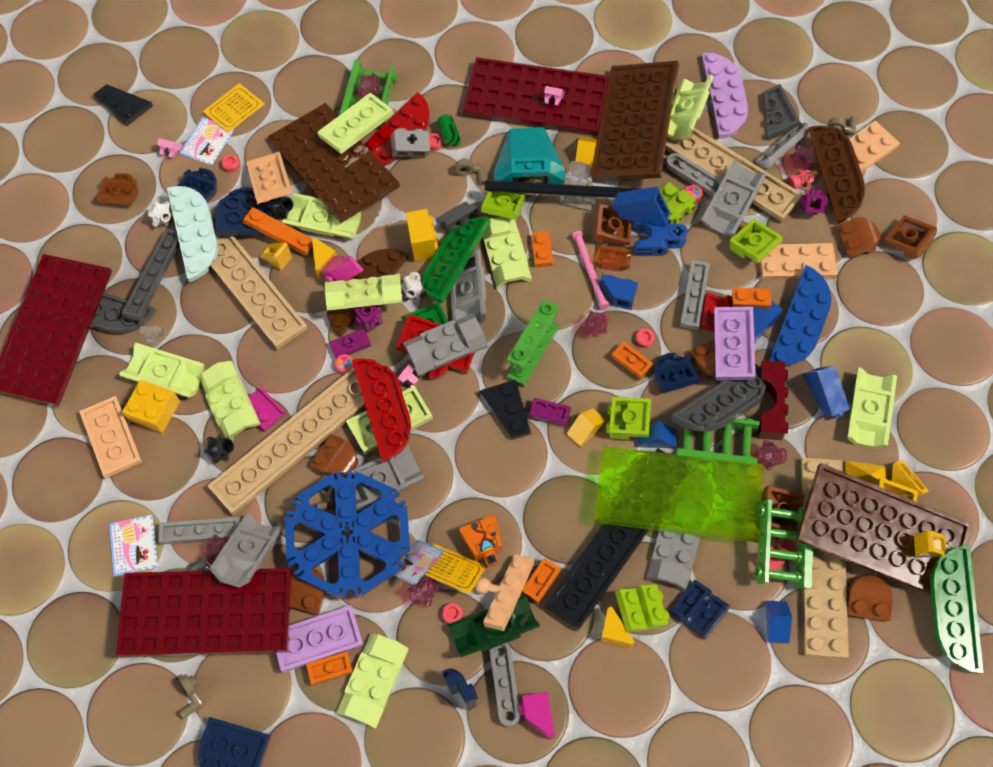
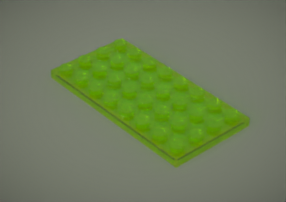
M603 446L594 522L758 543L761 517L758 516L757 510L762 499L763 465Z

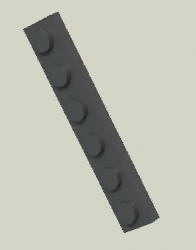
M165 229L122 311L124 318L137 321L142 320L180 245L177 231Z

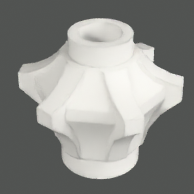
M156 201L149 206L148 216L152 218L153 226L157 227L164 224L167 227L169 225L168 222L173 216L170 202L166 201L161 204Z
M411 272L403 277L404 281L401 283V290L405 294L404 298L416 297L421 299V293L425 289L419 273Z

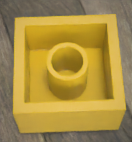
M427 209L406 212L414 261L431 260L438 249L432 215H428Z
M140 379L122 413L129 422L163 434L180 400L174 391Z

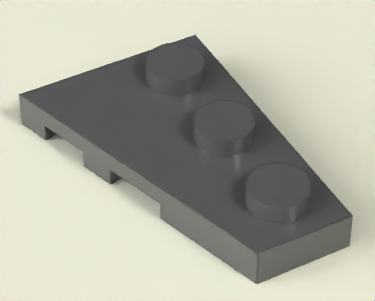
M781 84L764 91L768 140L801 125Z

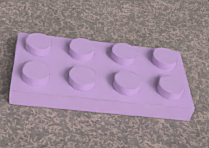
M714 307L716 380H755L753 307Z
M350 605L289 625L288 652L276 653L281 672L285 673L306 666L307 663L364 646L352 606Z

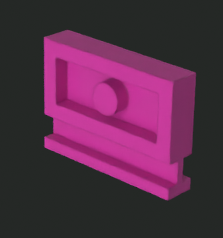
M259 387V390L255 393L253 392L248 397L261 423L258 426L266 432L286 413Z

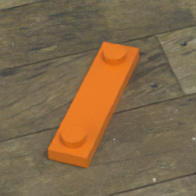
M253 207L243 219L244 224L280 243L286 242L288 247L305 256H308L313 248L312 238Z

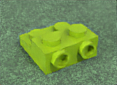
M670 182L660 189L671 212L668 224L680 223L686 214H691L696 208V199L684 189L680 191Z
M489 191L481 206V212L516 220L523 210L525 194Z
M753 219L750 223L745 224L740 232L731 237L729 241L730 250L743 259L747 256L759 263L783 241V236Z
M612 397V404H608L610 422L606 423V433H609L610 439L630 440V437L649 438L652 400L649 398Z
M657 584L641 585L633 589H619L615 592L626 633L659 630L669 624V613L667 610H664L662 603L663 593L661 590H658Z

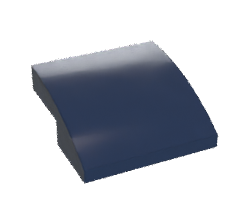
M694 579L670 609V612L706 640L728 612L730 605L712 594L711 589Z

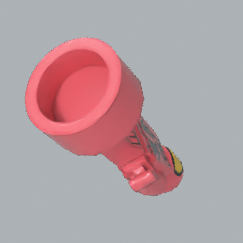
M800 170L798 172L800 173L799 175L787 177L786 184L794 189L799 188L804 183L808 186L814 181V177L818 176V171Z

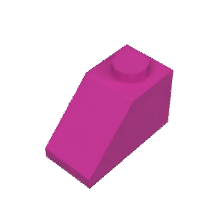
M333 256L320 272L324 275V279L327 282L340 280L345 282L361 273L363 268L352 256Z
M548 692L522 696V702L519 703L520 716L525 715V721L548 739H555Z

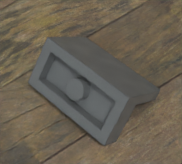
M465 201L437 217V221L448 234L455 227L459 226L460 228L462 225L469 223L468 220L478 218V209L474 203L469 205Z

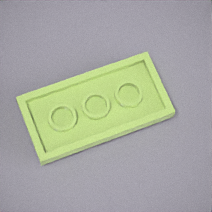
M369 93L319 130L318 135L342 154L394 115L393 109Z
M415 386L402 392L410 415L411 430L433 419L431 412ZM367 411L346 420L364 455L377 449Z

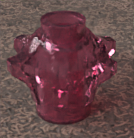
M374 73L371 75L362 74L360 76L361 82L357 92L363 97L369 93L374 95L383 90L380 87V78Z
M800 144L793 154H789L794 164L792 168L794 170L796 168L809 170L808 168L812 163H817V159L814 158L812 152L814 148H804Z
M590 310L587 319L581 327L589 338L597 334L606 335L608 333L607 322L610 320L604 312L600 314Z
M764 440L762 447L756 450L755 458H757V461H760L761 468L766 467L770 471L774 466L786 462L787 453L784 448L777 447L774 442Z
M214 535L212 542L205 544V548L208 551L207 560L210 564H213L229 538H219L218 535Z
M430 577L420 579L416 585L412 584L411 587L407 588V592L410 593V600L416 605L420 603L424 604L427 608L430 607L432 598L435 597L434 594L438 590V583Z

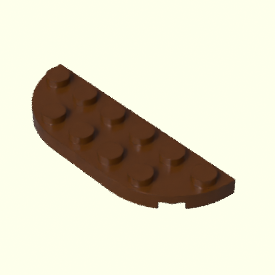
M829 126L808 127L837 224L842 223L858 211L865 195V183L853 145L844 133L831 129Z
M394 249L373 251L358 261L363 271L349 280L395 275L408 259V254ZM326 306L330 326L340 337L355 322V309L357 307L327 310Z

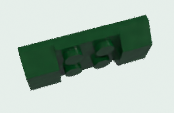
M526 595L519 597L504 631L484 626L483 621L489 609L448 624L460 658L479 650L481 652L490 650L520 638V634L540 627L539 622L536 621Z

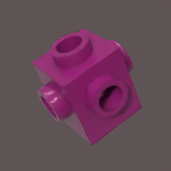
M820 188L804 190V195H801L800 206H802L807 214L817 215L818 213H824V208L827 207L828 197Z
M378 305L357 307L355 309V321L369 333L383 323L381 317L383 312Z

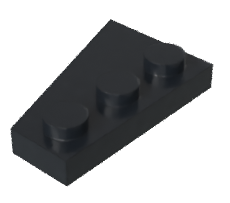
M107 84L93 94L96 100L126 126L153 107L151 101Z
M516 379L480 390V393L513 440L531 435Z

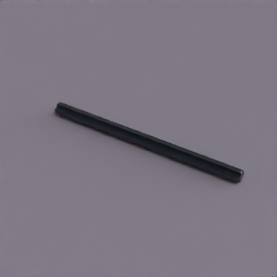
M486 180L484 184L485 191L616 198L617 193L640 189Z

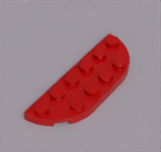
M417 92L364 144L384 166L395 162L399 158L392 157L391 135L394 130L404 128L407 131H413L414 129L426 131L430 121V112L424 97Z
M353 359L352 364L382 463L396 457L406 447L411 435L410 415L398 378L388 366H383L372 359Z

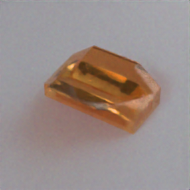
M595 245L593 265L604 270H627L630 267L632 249Z

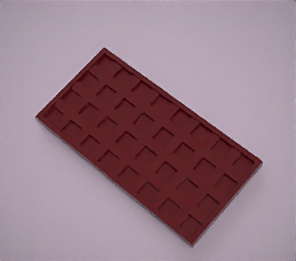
M476 57L463 107V115L598 135L609 76ZM546 86L563 89L564 96L558 106L554 105V97L549 100V104L545 102L544 91Z
M47 254L42 255L0 356V393L59 407L111 276L112 270L110 268Z
M291 568L259 569L255 572L250 582L240 588L220 582L211 570L124 573L116 656L150 657L288 652L292 570Z

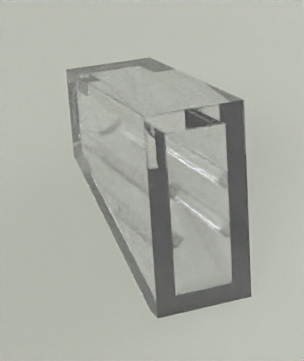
M571 161L564 184L593 186L589 165L583 162ZM560 195V205L595 213L596 197Z

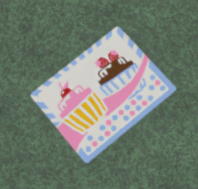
M202 117L179 154L213 165L235 129L228 133L216 122Z
M153 515L109 524L114 576L158 567Z
M416 540L410 547V552L407 551L409 557L402 556L399 560L404 562V567H399L402 570L394 576L416 585L442 555L444 550Z

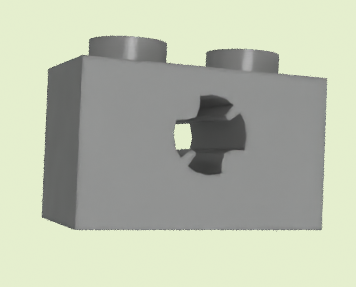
M404 128L394 130L391 135L392 157H427L430 152L429 131H423V129L407 131Z

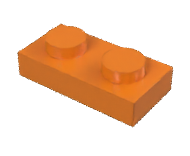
M550 231L532 233L535 268L553 266Z
M732 288V307L771 308V289Z
M624 341L611 356L639 379H642L654 364Z
M543 558L521 593L539 604L561 572V568Z
M347 651L306 664L312 686L353 673Z

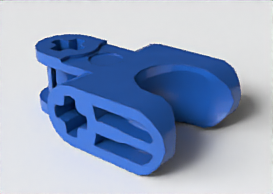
M632 221V227L635 232L645 233L650 236L646 240L635 242L633 253L636 256H663L668 253V248L677 249L685 245L687 228L683 224L677 223L662 226Z

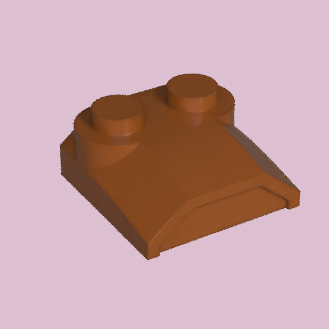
M600 203L594 216L593 238L598 243L610 241L630 245L632 220L620 219L614 207Z
M903 215L898 224L884 238V241L904 251V255L907 258L917 259L932 244L937 233V227Z
M766 486L760 496L759 505L760 502L771 499L772 508L797 512L798 508L803 506L805 495L773 486ZM774 516L771 518V528L794 532L798 530V522L794 519Z

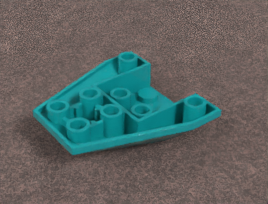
M544 127L509 129L494 170V181L512 182V177L547 176L548 184H566L565 168Z

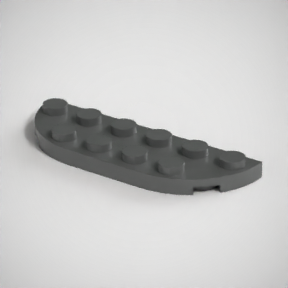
M104 293L91 328L113 334L132 332L144 326L153 317L156 310L154 307L148 306L141 321L124 318L122 311L128 300Z
M755 364V380H725L672 414L671 420L682 428L695 431H715L725 427L755 407L763 398L766 387L765 381H762L760 378L761 369Z

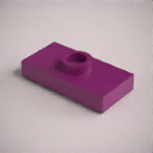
M364 328L329 342L336 359L340 355H351L371 347Z
M533 398L529 418L566 426L571 407Z

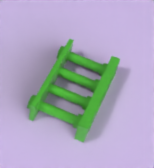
M355 60L339 115L362 99L357 97V93L360 90L383 93L381 101L388 106L393 85L397 83L398 73L395 72L394 65L390 66L389 73L365 70L362 68V62ZM368 77L387 81L384 87L361 84V78ZM387 120L378 126V130L383 126V124L387 122Z
M545 299L542 300L507 358L508 362L514 364L507 376V380L512 381L516 379L518 385L525 387L559 330L560 325L553 322L559 312L560 306Z
M750 418L735 419L721 428L724 429L723 450L721 453L711 451L712 431H704L703 450L698 451L691 448L692 430L684 428L683 447L677 448L675 459L683 464L754 472L757 467V458L750 455L752 432H757L760 422ZM732 430L744 431L743 450L740 456L730 453Z
M771 499L760 502L757 510L759 516L757 566L755 568L756 584L768 583L769 578L794 581L795 589L798 590L812 588L813 547L796 541V552L770 549L771 537L795 540L798 530L794 532L771 528L772 516L794 519L798 522L797 528L799 529L805 506L798 508L796 512L772 508ZM770 557L794 560L796 563L795 573L770 570Z

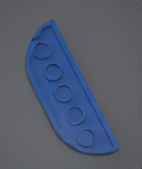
M805 265L769 359V361L785 362V367L804 361L812 353L817 345L831 306V292L826 280L810 266Z

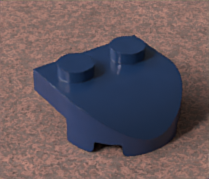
M199 168V171L191 172L190 169L183 173L184 179L177 185L194 189L204 197L207 203L217 193L215 174L206 168Z
M667 353L660 356L658 362L654 364L655 381L662 393L699 383V377L691 366V359L686 355L681 357L677 356V353Z
M447 668L441 671L448 683L447 686L451 695L460 692L468 710L475 708V700L478 698L472 683L467 684L464 676L456 669Z

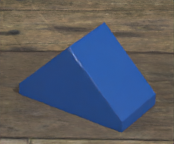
M660 421L650 423L649 438L637 437V447L676 449V429Z
M766 601L768 643L789 644L792 614L787 601Z

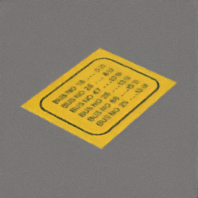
M239 83L202 112L229 133L265 103Z
M434 543L432 546L440 548L444 552L424 575L470 594L487 565Z

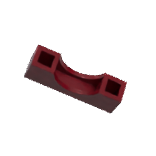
M762 360L759 366L761 369L760 378L762 381H765V390L771 394L774 407L769 411L761 413L758 420L760 422L758 439L782 441L789 428L788 422H785V416L788 415V404H785V398L788 397V387H785V381L788 380V369H785V362Z

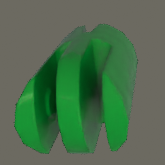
M448 114L440 116L437 119V125L444 144L452 145L453 147L459 146L461 138L453 117Z

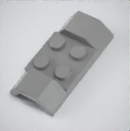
M733 160L701 222L708 229L723 236L735 235L767 174L754 173L743 168L738 161Z
M475 249L474 256L468 260L451 289L453 320L473 314L480 324L485 322V300L487 298L484 267L481 266L480 250Z
M473 314L458 320L454 319L423 332L420 336L403 342L418 376L488 347L484 333Z
M409 445L400 454L387 462L382 463L381 458H378L351 470L353 479L355 470L395 488L396 492L406 490L407 487L425 479L414 460ZM348 472L342 474L341 477L347 478ZM365 484L356 486L357 510L369 504H374L382 497L380 491Z
M667 504L646 580H660L676 585L679 589L686 591L705 514L697 508L683 504Z
M246 513L211 565L210 570L220 582L239 588L247 584L255 572L260 569L275 545L284 524L279 523L273 528L258 524L251 514Z

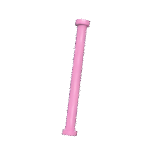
M576 231L572 234V237L576 240L597 296L598 307L600 310L607 309L610 304L605 299L582 238L583 233L582 231Z

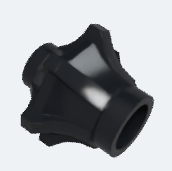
M286 196L271 199L269 205H266V209L270 210L273 215L272 218L286 219L290 210L293 209V201Z
M221 434L216 438L207 437L208 445L204 453L212 458L214 464H217L219 460L228 461L229 454L234 449L232 440L224 438Z

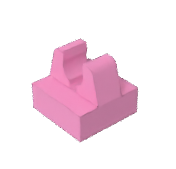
M545 87V102L549 104V100L554 97V105L558 106L564 96L563 89Z
M161 138L158 139L157 145H160V155L166 156V152L169 150V157L175 158L178 150L181 151L182 144Z
M410 364L398 377L400 387L404 383L412 387L419 380L412 374L415 368Z

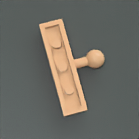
M514 554L500 585L491 584L487 578H479L475 585L478 593H496L483 621L485 627L501 631L505 630L533 568V558Z

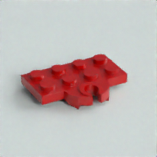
M409 314L396 350L408 354L403 342L420 336L421 333L438 327L441 324ZM475 353L433 370L429 373V380L442 377L449 368L468 374Z

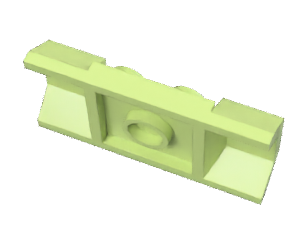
M709 75L707 81L694 84L686 79L681 80L673 100L667 137L673 140L690 138L696 120L700 119L709 96V87L713 79L712 75Z
M293 193V209L290 210L288 217L283 219L282 223L298 227L300 230L332 237L340 236L352 239L356 236L360 225L361 211L340 223L319 198Z
M505 217L491 218V223L482 238L496 289H500L507 282L520 279L532 282L527 258L515 220Z
M400 274L377 278L370 277L368 279H352L345 282L344 280L325 282L327 310L402 302Z
M135 343L133 358L127 369L121 371L119 376L138 383L141 379L174 391L177 395L190 398L196 395L201 385V374L204 372L205 365Z
M232 361L216 363L201 374V384L205 390L206 399L225 438H229L233 442L234 436L244 429L261 424Z
M858 367L847 436L854 445L871 449L888 446L897 381L896 375L887 377L867 374L862 368Z
M370 634L345 689V694L337 714L350 717L376 729L409 648L379 634Z

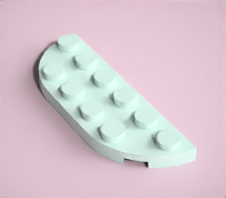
M183 186L168 187L167 191L187 279L189 282H192L209 271L208 268L218 255V240L211 211L204 197L194 189Z

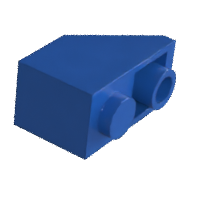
M602 274L600 286L612 305L632 310L638 282Z

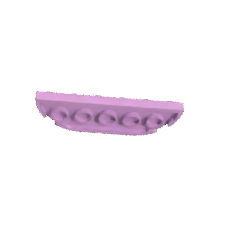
M702 53L701 58L706 81L709 75L713 76L709 87V97L718 139H724L736 134L742 125L745 124L747 118L748 104L742 77L737 66L729 59L715 53Z

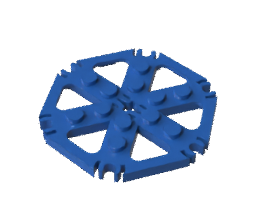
M348 470L347 478H342L341 472L338 471L337 480H335V472L297 495L294 497L295 500L291 502L297 509L295 511L287 509L286 512L290 517L285 515L286 561L289 567L298 565L299 568L294 574L298 576L299 580L340 599L341 590H343L344 599H347L349 591H354L355 598H358V589H361V597L402 570L399 567H404V562L399 561V558L401 556L408 558L409 553L405 550L410 552L407 505L405 506V500L397 503L395 499L400 496V493L396 492L395 488L355 470L354 479L351 470ZM365 484L382 493L380 500L357 514V485ZM328 486L335 489L336 516L309 503L310 498ZM393 516H397L400 519L401 538L398 542H391L371 532ZM297 524H302L325 535L303 550H297L294 546V527ZM346 524H348L350 532H353V534H350L349 543H347L345 535H342V533L346 532ZM359 551L386 563L385 570L368 581L362 580L360 578ZM338 553V582L331 584L312 574L313 569Z

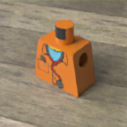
M495 515L459 528L460 536L475 561L485 559L487 567H493L499 563L496 554L502 551V543Z

